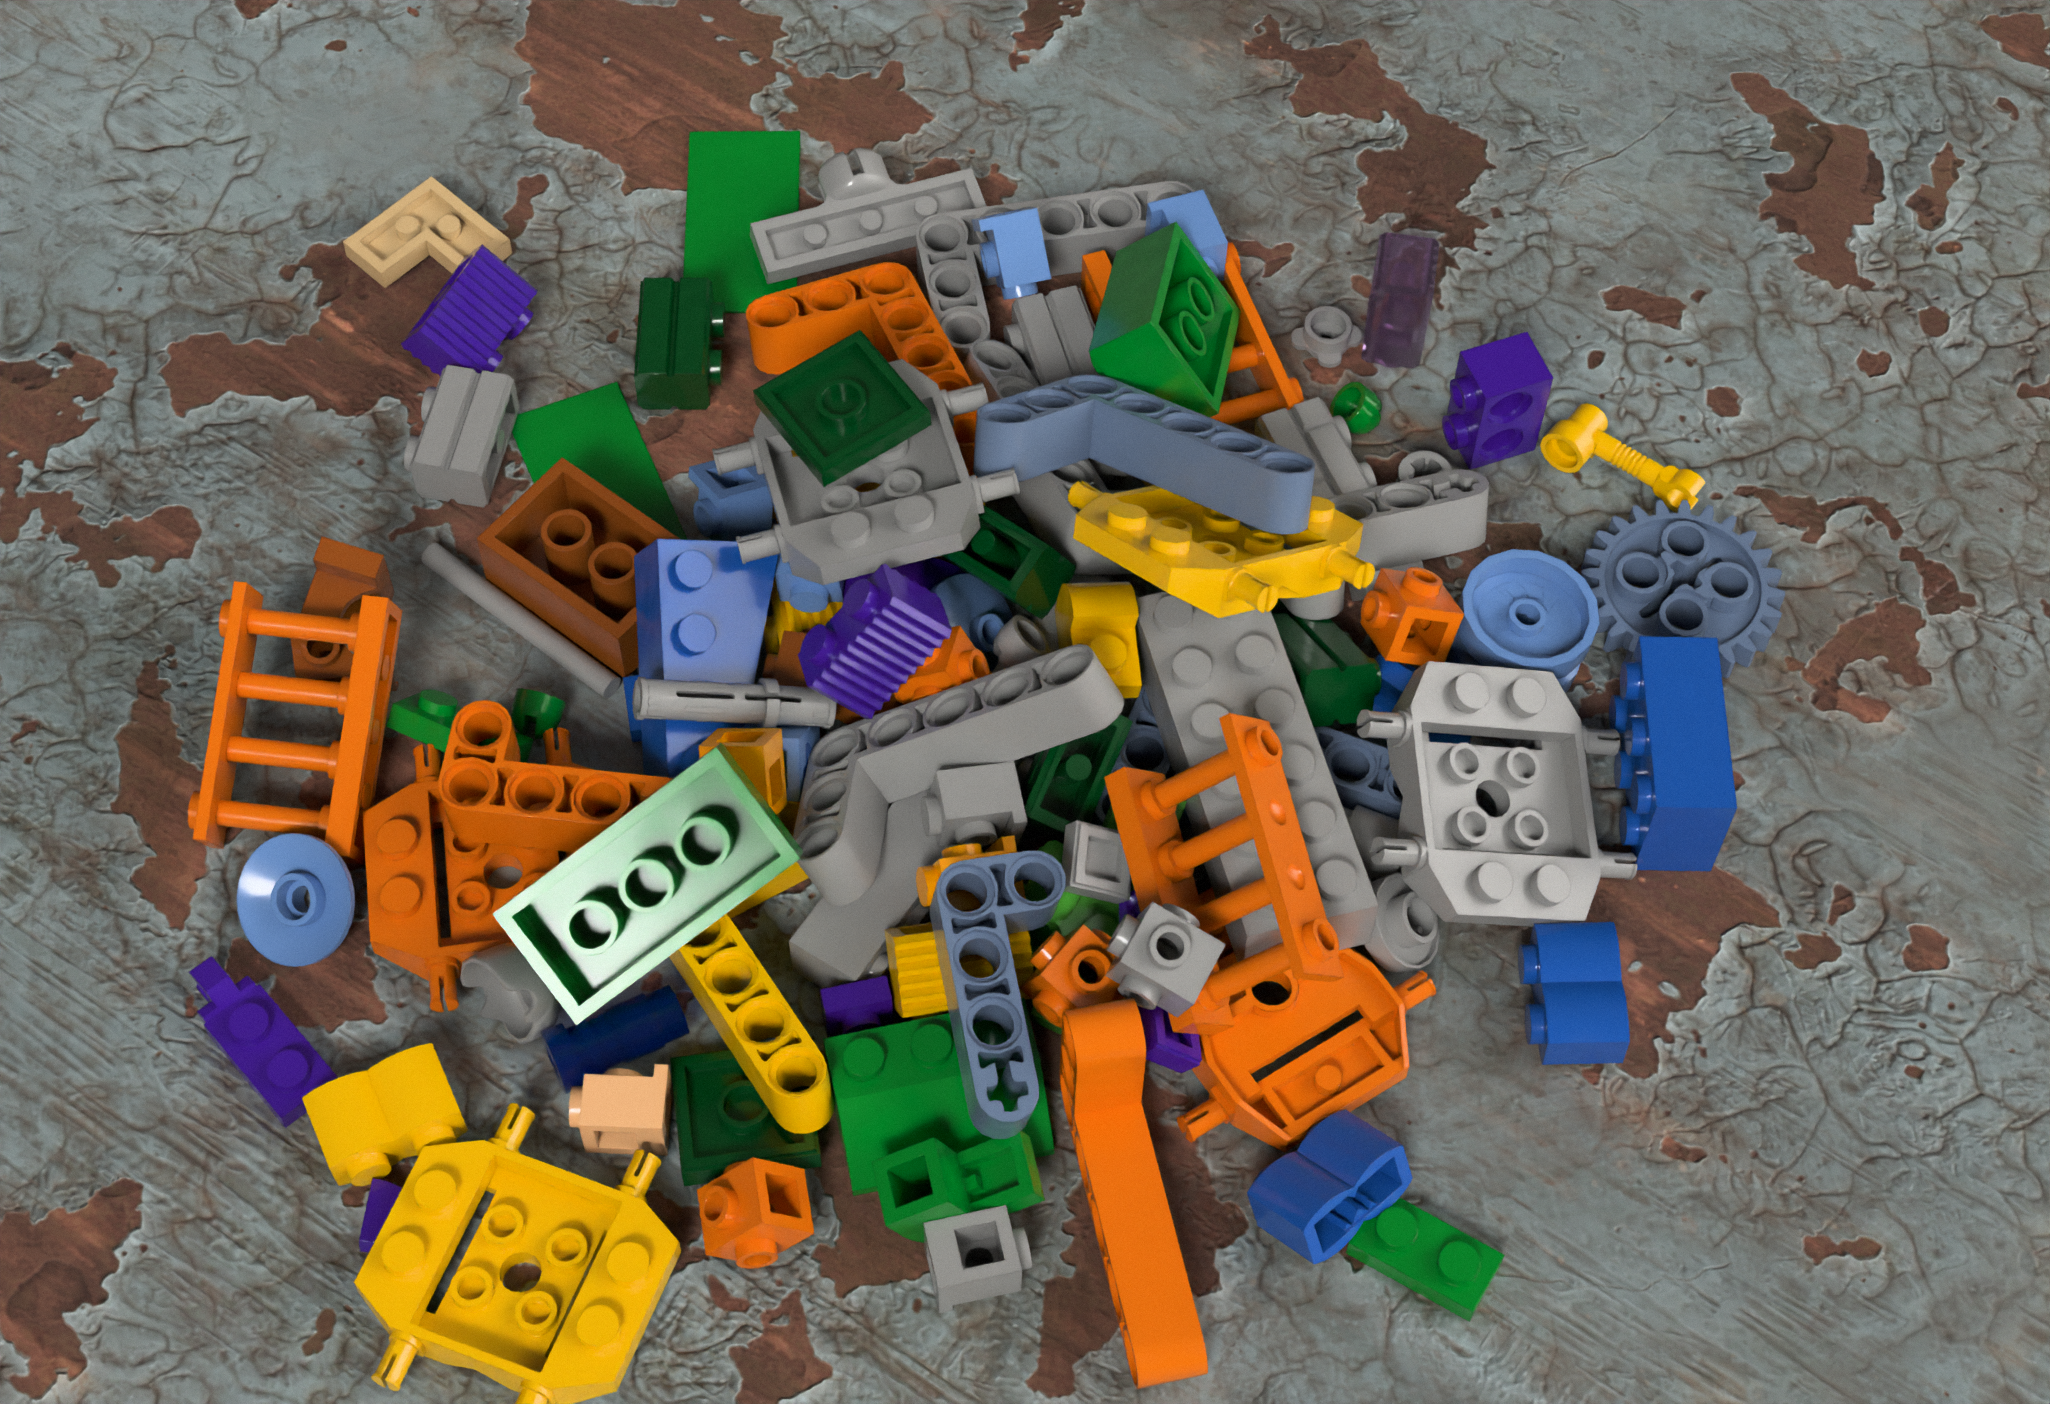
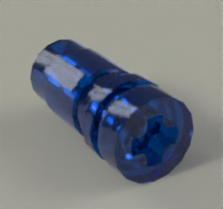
M669 984L647 994L640 993L603 1009L602 1013L584 1019L578 1025L571 1019L572 1025L566 1028L560 1022L540 1031L544 1048L565 1094L571 1092L572 1086H583L584 1074L603 1075L607 1069L623 1062L626 1064L664 1048L667 1043L689 1034L684 1013Z

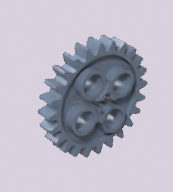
M1656 500L1651 516H1648L1638 505L1632 506L1628 522L1616 515L1613 516L1607 532L1600 530L1596 532L1592 547L1586 550L1581 566V576L1585 578L1597 599L1600 624L1596 633L1608 631L1603 650L1607 653L1623 647L1627 650L1624 661H1631L1639 636L1709 637L1718 639L1722 677L1725 679L1730 677L1735 662L1746 668L1749 667L1755 652H1764L1766 650L1772 633H1775L1782 615L1779 609L1785 597V591L1777 588L1782 572L1781 569L1767 568L1773 553L1770 548L1752 550L1757 532L1751 530L1737 535L1733 532L1737 519L1734 515L1726 518L1722 523L1713 521L1714 510L1711 505H1707L1700 516L1691 514L1690 505L1687 500L1681 501L1677 513H1670L1662 500ZM1716 563L1707 569L1710 564ZM1630 584L1639 585L1642 588L1633 587ZM1718 593L1728 595L1731 598L1721 596ZM1652 613H1654V615L1650 618L1644 619L1645 617L1650 616ZM1672 625L1681 626L1686 630L1677 629Z

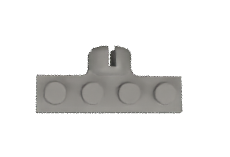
M854 148L853 151L860 167L854 172L851 170L844 151L835 154L821 166L818 174V186L824 203L814 208L750 223V237L767 284L916 247V229L920 222L928 216L937 213L987 207L972 168L909 184H896L889 178L882 157L870 149Z

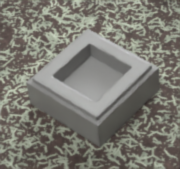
M1077 820L1065 825L1061 865L1066 875L1064 892L1115 904L1130 900L1132 879L1119 831Z

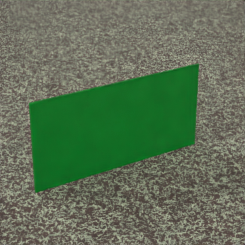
M705 131L689 133L683 278H708L713 284L714 302H725L726 313H746L748 305L755 299L797 286V277L767 284L750 237V223L799 211L800 131Z
M617 382L517 415L512 434L533 483L539 480L563 457L681 540H688Z

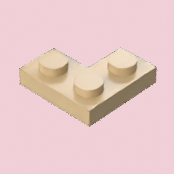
M432 176L343 241L346 256L384 288H387L429 255L452 274L461 261L482 244L502 261L512 255L510 239Z

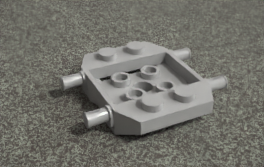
M900 359L888 362L928 408L932 425L826 487L821 485L799 456H792L791 451L793 449L762 411H760L753 428L754 436L749 437V441L712 449L719 476L724 473L756 466L758 475L764 474L768 492L774 506L778 524L773 525V529L736 537L742 564L780 554L783 563L789 562L792 575L821 585H827L874 573L885 563L890 568L964 550L980 529L978 514L984 513V502L1015 494L1020 495L1019 483L1013 467L976 477V475L969 476L952 428L954 426L953 416L976 411L979 407L989 403L983 382L947 392L946 389L939 390L937 383L905 360ZM874 482L881 484L877 489L869 492L855 490L856 487L864 483Z
M1428 661L1415 670L1392 712L1364 709L1359 713L1357 726L1362 727L1357 730V733L1361 738L1387 739L1390 770L1403 796L1397 830L1398 839L1383 838L1382 836L1375 837L1371 844L1370 853L1377 854L1372 856L1371 860L1377 866H1401L1402 880L1444 922L1532 927L1534 924L1583 923L1587 918L1600 878L1632 880L1635 877L1637 864H1630L1637 860L1634 853L1605 852L1598 848L1585 755L1615 756L1620 748V740L1615 741V739L1620 737L1615 729L1586 728L1582 725L1579 715L1553 672ZM1428 732L1534 740L1535 750L1525 747L1508 748L1472 745L1469 743L1429 742ZM1477 788L1485 790L1495 801L1497 809L1495 817L1488 816L1478 806L1476 800Z

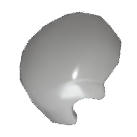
M514 942L491 947L463 960L460 974L462 985L465 987H481L485 994L484 1005L479 1011L480 1016L502 1022L509 1036L518 1043L526 1044L548 1034L557 1023L561 1004Z

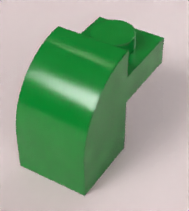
M1023 1131L1008 1139H991L958 1153L933 1137L871 1161L885 1226L902 1237L916 1242L924 1243V1222L1004 1205L1007 1207L1008 1214L1045 1201L1031 1140Z

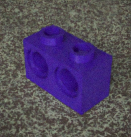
M1528 332L1467 349L1459 354L1455 378L1450 381L1451 396L1447 415L1443 416L1442 428L1449 447L1452 450H1459L1469 470L1524 454L1536 448L1553 376Z

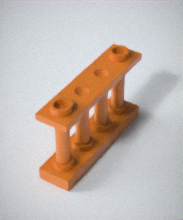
M1232 242L1228 243L1224 280L1220 281V283L1241 310L1235 336L1240 346L1233 347L1227 374L1250 368L1261 392L1221 402L1219 413L1210 418L1227 425L1258 418L1261 415L1283 408L1290 410L1293 405L1304 402L1298 380L1295 377L1288 378L1240 275L1241 264L1239 255ZM1105 250L1082 256L1081 291L1095 326L1112 269Z
M234 581L231 599L223 601L219 614V633L225 639L200 791L195 790L188 806V825L190 829L194 830L192 839L210 848L224 849L227 827L288 834L303 833L318 837L328 843L338 852L345 863L364 865L363 812L373 807L403 611L389 598L362 595L360 613H353L350 619L262 609L264 596L247 582ZM257 635L347 644L348 650L354 652L350 677L344 676L341 682L252 673ZM247 698L337 708L339 715H344L340 741L334 740L331 746L243 737L242 729ZM237 762L327 772L329 779H334L330 805H323L321 811L231 801Z
M1233 713L1220 717L1219 720L1228 749L1166 779L1163 773L1123 767L1104 777L1140 912L1151 902L1161 907L1163 904H1173L1194 915L1200 922L1198 928L1212 935V931L1272 904L1283 942L1224 969L1219 970L1218 963L1216 962L1194 1005L1178 1018L1168 1012L1174 1033L1216 1035L1234 1027L1235 1024L1229 1006L1230 996L1291 969L1294 979L1335 982L1344 978L1338 958V937L1326 917L1281 763L1283 755L1282 746L1278 736L1271 728L1270 722L1267 720ZM1236 776L1246 812L1184 842L1175 813L1177 804ZM1254 839L1264 876L1201 906L1193 877L1194 867Z

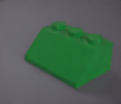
M1174 222L1116 251L1088 351L1091 362L1096 372L1101 376L1112 378L1207 417H1212L1219 413L1241 310L1178 223Z
M1021 998L1039 1084V1099L1025 1128L1021 1131L1030 1137L1034 1156L1038 1158L1053 1155L1055 1148L1040 1056L1025 998ZM949 1013L823 1039L825 1062L835 1101L834 1111L853 1196L878 1191L871 1161L933 1137L956 1153L992 1139L981 1134L975 1128L969 1116ZM983 1020L973 1025L976 1037L983 1043L999 1045L1007 1041L1004 1029L993 1021ZM1004 1067L996 1070L998 1082L990 1101H1001L1004 1111L1012 1112L1017 1099H1006L1003 1094L1001 1077L1006 1068Z

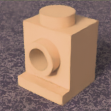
M654 1064L653 1077L643 1076L639 1072L630 1069L616 1068L605 1071L603 1075L584 1074L583 1086H572L569 1099L570 1127L579 1128L585 1153L633 1154L638 1149L644 1150L646 1155L649 1152L659 1156L668 1155L674 1095L668 1064Z

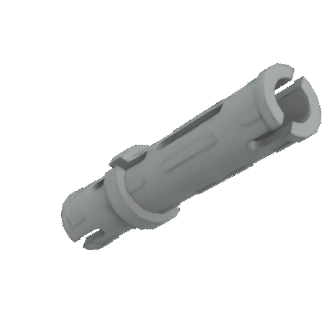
M638 677L633 689V714L636 720L660 719L756 724V728H776L777 725H793L830 729V726L834 724L836 716V702L809 687L778 685V681L775 678H761L757 684Z

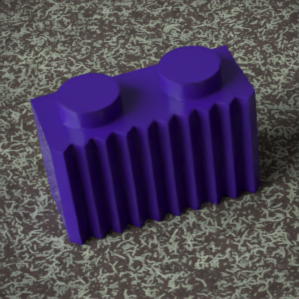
M482 244L461 261L401 345L404 350L411 351L413 357L420 359L422 365L430 367L431 372L439 374V376H441L443 368L447 365L474 369L476 373L480 374L482 370L493 372L503 358V355L496 350L505 337L513 340L531 320L534 313L527 306L537 294V290Z
M885 563L868 580L860 579L849 588L844 597L842 608L825 626L818 624L806 634L798 657L807 687L865 719H872L875 710H881L883 702L889 701L892 693H898L900 684H906L909 675H915L917 667L924 665L926 657H932L934 649L941 648L943 639L950 638L952 629L942 601L935 592L931 593L925 586L921 587L916 581H911L906 575L902 576L896 569L891 570Z

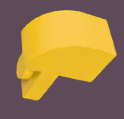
M1063 583L1055 606L1059 650L1077 644L1089 646L1123 695V698H1138L1142 687L1135 632L1139 613L1135 592L1131 583Z

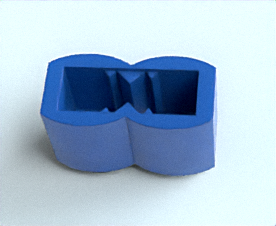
M1614 922L1534 924L1529 944H1520L1518 950L1520 983L1531 984L1535 1003L1526 1004L1525 1008L1527 1043L1538 1044L1542 1065L1623 1063L1630 1043L1627 1002L1622 983L1619 942Z
M1345 1109L1315 1124L1307 1132L1297 1151L1288 1153L1264 1167L1256 1176L1247 1192V1196L1258 1227L1311 1263L1318 1264L1339 1252L1354 1237L1364 1221L1380 1215L1384 1210L1391 1207L1407 1189L1413 1177L1403 1145Z

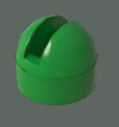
M1351 382L1337 392L1332 400L1329 412L1332 417L1340 415L1345 420L1350 433L1362 435L1370 433L1380 424L1382 404L1381 400L1372 390L1360 382Z
M517 688L511 706V719L514 728L518 733L526 735L531 723L536 724L535 739H542L543 733L546 730L553 728V731L557 729L561 722L566 702L542 692Z

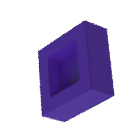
M887 976L820 989L822 1018L827 1038L893 1025V1004Z

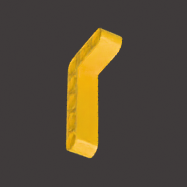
M787 801L788 805L777 816L793 836L800 802ZM797 862L670 955L669 958L733 1053L777 1123L792 1133L808 1134L826 1125L834 1113L835 1101L824 1056L731 920V918L808 879L809 877ZM736 990H742V991L737 992V993H734V994H729L730 992H733V991H736ZM766 1038H775L768 1042H760ZM801 1086H809L808 1089L800 1092H790Z

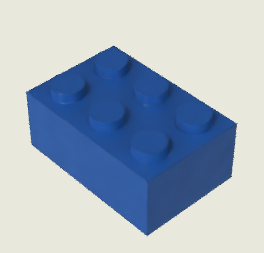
M1639 636L1632 660L1623 661L1621 665L1620 695H1612L1609 704L1610 729H1615L1620 733L1622 749L1615 755L1614 780L1617 789H1625L1627 806H1623L1620 813V841L1622 845H1631V852L1634 853L1637 859L1632 863L1637 864V870L1711 871L1737 810L1718 639L1709 637Z

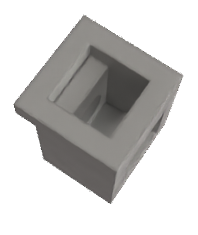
M1014 761L936 771L929 796L921 798V818L926 836H936L938 846L979 843L981 847L992 844L998 838L1014 835L1016 847L1018 848L1027 824V818Z
M1006 1205L923 1223L924 1250L939 1313L953 1311V1305L1021 1291L1022 1271L1032 1269L1031 1253L1024 1227L1012 1229ZM974 1258H985L990 1262L989 1264L970 1268L966 1266Z

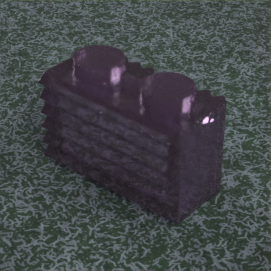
M1388 232L1380 235L1361 355L1365 362L1380 364L1389 368L1405 367L1414 369L1420 365L1434 295L1440 245L1434 238Z

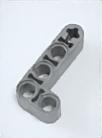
M1448 470L1325 498L1335 504L1336 510L1364 524L1360 548L1355 557L1371 563L1375 571L1381 570V568L1387 569L1479 547L1486 540L1489 482L1485 476L1471 470ZM1284 543L1283 548L1287 550L1294 549L1293 547ZM1343 580L1338 590L1305 598L1279 599L1295 616L1308 620L1329 619L1343 611L1345 580Z

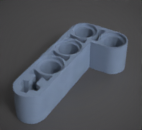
M1023 851L953 863L941 873L930 903L931 924L968 1113L975 1128L981 1134L992 1139H1008L1017 1135L1025 1128L1039 1099V1084L1008 934L1031 931L1043 927L1052 919L1064 892L1066 875L1061 864L1052 855L1042 851ZM1022 880L1037 882L1045 889L1047 898L1039 902L1026 900L1017 893L1014 884ZM956 890L968 891L978 899L981 907L972 912H962L955 909L949 903L946 895ZM968 955H979L991 963L994 973L986 978H975L968 975L962 969L959 960ZM983 1020L993 1021L1004 1029L1007 1041L999 1045L983 1043L976 1037L973 1025ZM1004 1067L1006 1068L1001 1077L1003 1094L1006 1099H1017L1012 1112H1005L1001 1101H990L998 1082L996 1070Z

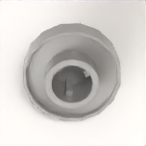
M1394 873L1370 882L1379 905L1370 943L1363 944L1377 964L1387 971L1402 974L1420 969L1429 964L1438 950L1440 938L1438 915L1402 880V874Z

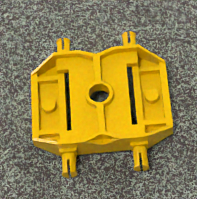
M1078 481L1072 485L1068 493L1069 503L1081 509L1076 514L1073 539L1165 592L1217 618L1255 609L1261 613L1269 612L1275 607L1278 598H1305L1338 590L1343 580L1352 584L1357 589H1361V586L1366 588L1372 582L1375 575V568L1371 563L1355 557L1360 548L1364 524L1336 510L1335 504L1332 501L1322 497L1312 496L1308 529L1296 534L1282 535L1262 530L1251 531L1240 525V521L1155 485L1111 494L1110 492L1103 493L1085 481H1081V484ZM1284 543L1293 547L1294 549L1287 550L1283 548Z
M516 1103L508 1105L494 1137L489 1138L488 1141L477 1140L424 1146L354 1281L358 1293L389 1334L388 1339L390 1343L371 1379L384 1388L388 1385L390 1390L399 1391L400 1385L415 1355L446 1365L477 1370L503 1386L519 1392L520 1394L515 1404H574L616 1392L681 1254L679 1241L648 1206L645 1197L658 1168L662 1164L661 1160L650 1152L646 1158L644 1150H635L620 1185H615V1188L525 1156L520 1154L518 1149L536 1115L524 1106H522L520 1111L519 1105ZM485 1191L495 1194L436 1313L433 1314L425 1311ZM532 1263L542 1271L540 1280L528 1291L515 1292L503 1285L505 1274L516 1264Z

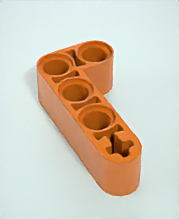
M481 700L465 705L453 720L439 775L438 791L450 827L462 839L472 842L575 852L673 778L520 762V748L512 719L507 709L497 702ZM497 739L494 743L487 746H477L483 740ZM471 796H484L480 801H477L475 803H462L465 799ZM539 802L550 803L546 808L538 811L527 810L531 805ZM603 809L616 810L615 813L605 818L592 817L596 812Z

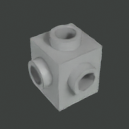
M1151 902L1137 918L1126 914L1119 923L1106 947V950L1114 954L1115 958L1105 976L1119 983V993L1125 998L1133 997L1138 1006L1150 1010L1158 1006L1178 1018L1196 1002L1226 944L1199 929V920L1183 908L1173 904H1163L1161 907Z

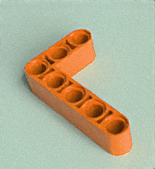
M877 263L764 295L755 299L748 305L746 310L754 365L760 371L767 374H783L861 330L887 362L900 359L905 360L937 383L939 390L946 389L948 392L973 385L911 271L899 263ZM977 410L953 416L954 426L952 428L969 476L975 475L973 472Z
M1130 997L1063 1011L1059 1078L1065 1113L1131 1376L1135 1387L1141 1389L1207 1375L1208 1361L1199 1318L1141 1102L1146 1064V1043L1138 1006L1135 999Z

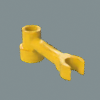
M1584 403L1579 405L1567 420L1558 421L1541 440V452L1547 462L1554 468L1565 473H1575L1582 468L1589 458L1592 459L1596 455L1652 487L1654 494L1661 498L1664 504L1675 513H1677L1682 500H1687L1690 509H1692L1699 501L1695 495L1705 484L1703 478L1696 472L1689 469H1678L1672 465L1664 467L1651 458L1647 459V456H1642V453H1637L1635 449L1632 450L1630 446L1627 447L1626 444H1622L1621 441L1605 433L1604 431L1608 427V420L1602 410L1592 404Z

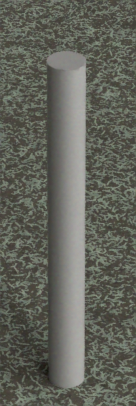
M432 543L425 549L421 558L423 564L605 699L611 697L617 691L621 679L438 543Z

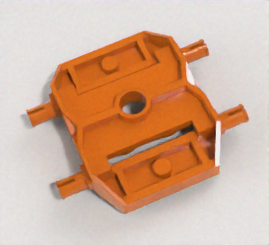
M561 727L557 728L559 750L556 749L553 728L543 733L546 765L591 769L572 762L571 733L569 730ZM421 744L413 749L416 781L363 812L369 932L374 953L429 981L430 1009L436 1012H444L443 988L448 1011H453L459 1007L456 979L460 978L463 960L491 947L513 942L492 914L559 864L560 859L559 851L472 842L456 835L450 827L438 791L441 751L435 749L433 744H427L429 765L427 766V756L424 746ZM471 796L465 799L462 803H475L477 801H480L484 796ZM539 802L531 805L527 810L538 811L546 808L550 803ZM603 809L596 812L592 817L605 818L615 813L616 810ZM439 828L444 830L451 937L441 938L434 844V829ZM566 852L567 857L573 852ZM501 867H514L522 872L520 880L512 887L506 889H498L487 883L491 873Z
M1212 887L1199 894L1201 906L1216 899ZM1223 926L1212 931L1211 936L1226 944L1217 960L1219 970L1237 963L1226 927ZM1351 947L1339 950L1338 958L1344 978L1335 982L1294 979L1291 969L1265 980L1279 983L1287 990L1289 998L1284 1003L1266 1005L1259 1002L1252 993V989L1256 985L1230 996L1229 1006L1235 1026L1216 1035L1199 1034L1202 1061L1199 1066L1191 1070L1208 1091L1209 1099L1176 1118L1181 1132H1186L1185 1138L1193 1143L1197 1138L1223 1122L1225 1124L1231 1123L1234 1127L1286 1152L1301 1143L1307 1132L1315 1124L1320 1123L1328 1116L1345 1109L1351 1112L1407 1077L1409 1069L1405 1021L1406 1011L1427 998L1436 995V988L1431 978L1427 980L1428 974L1423 970H1419L1415 975L1392 988L1375 964ZM1358 1010L1364 1017L1262 1080L1256 1082L1252 1077V1073L1273 1063L1277 1058L1320 1032L1329 1029L1332 1025Z

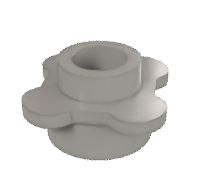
M1321 306L1313 309L1306 316L1304 327L1294 329L1291 334V343L1295 349L1308 351L1313 357L1317 358L1321 366L1327 368L1338 366L1341 363L1342 355L1350 347H1357L1362 339L1361 330L1357 326L1352 325L1350 317L1343 310L1333 306Z

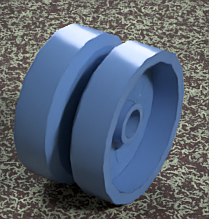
M1511 549L1488 556L1470 572L1457 602L1464 616L1445 663L1549 671L1554 673L1566 693L1570 689L1580 664L1584 661L1600 624L1597 599L1584 577L1565 561L1543 552Z

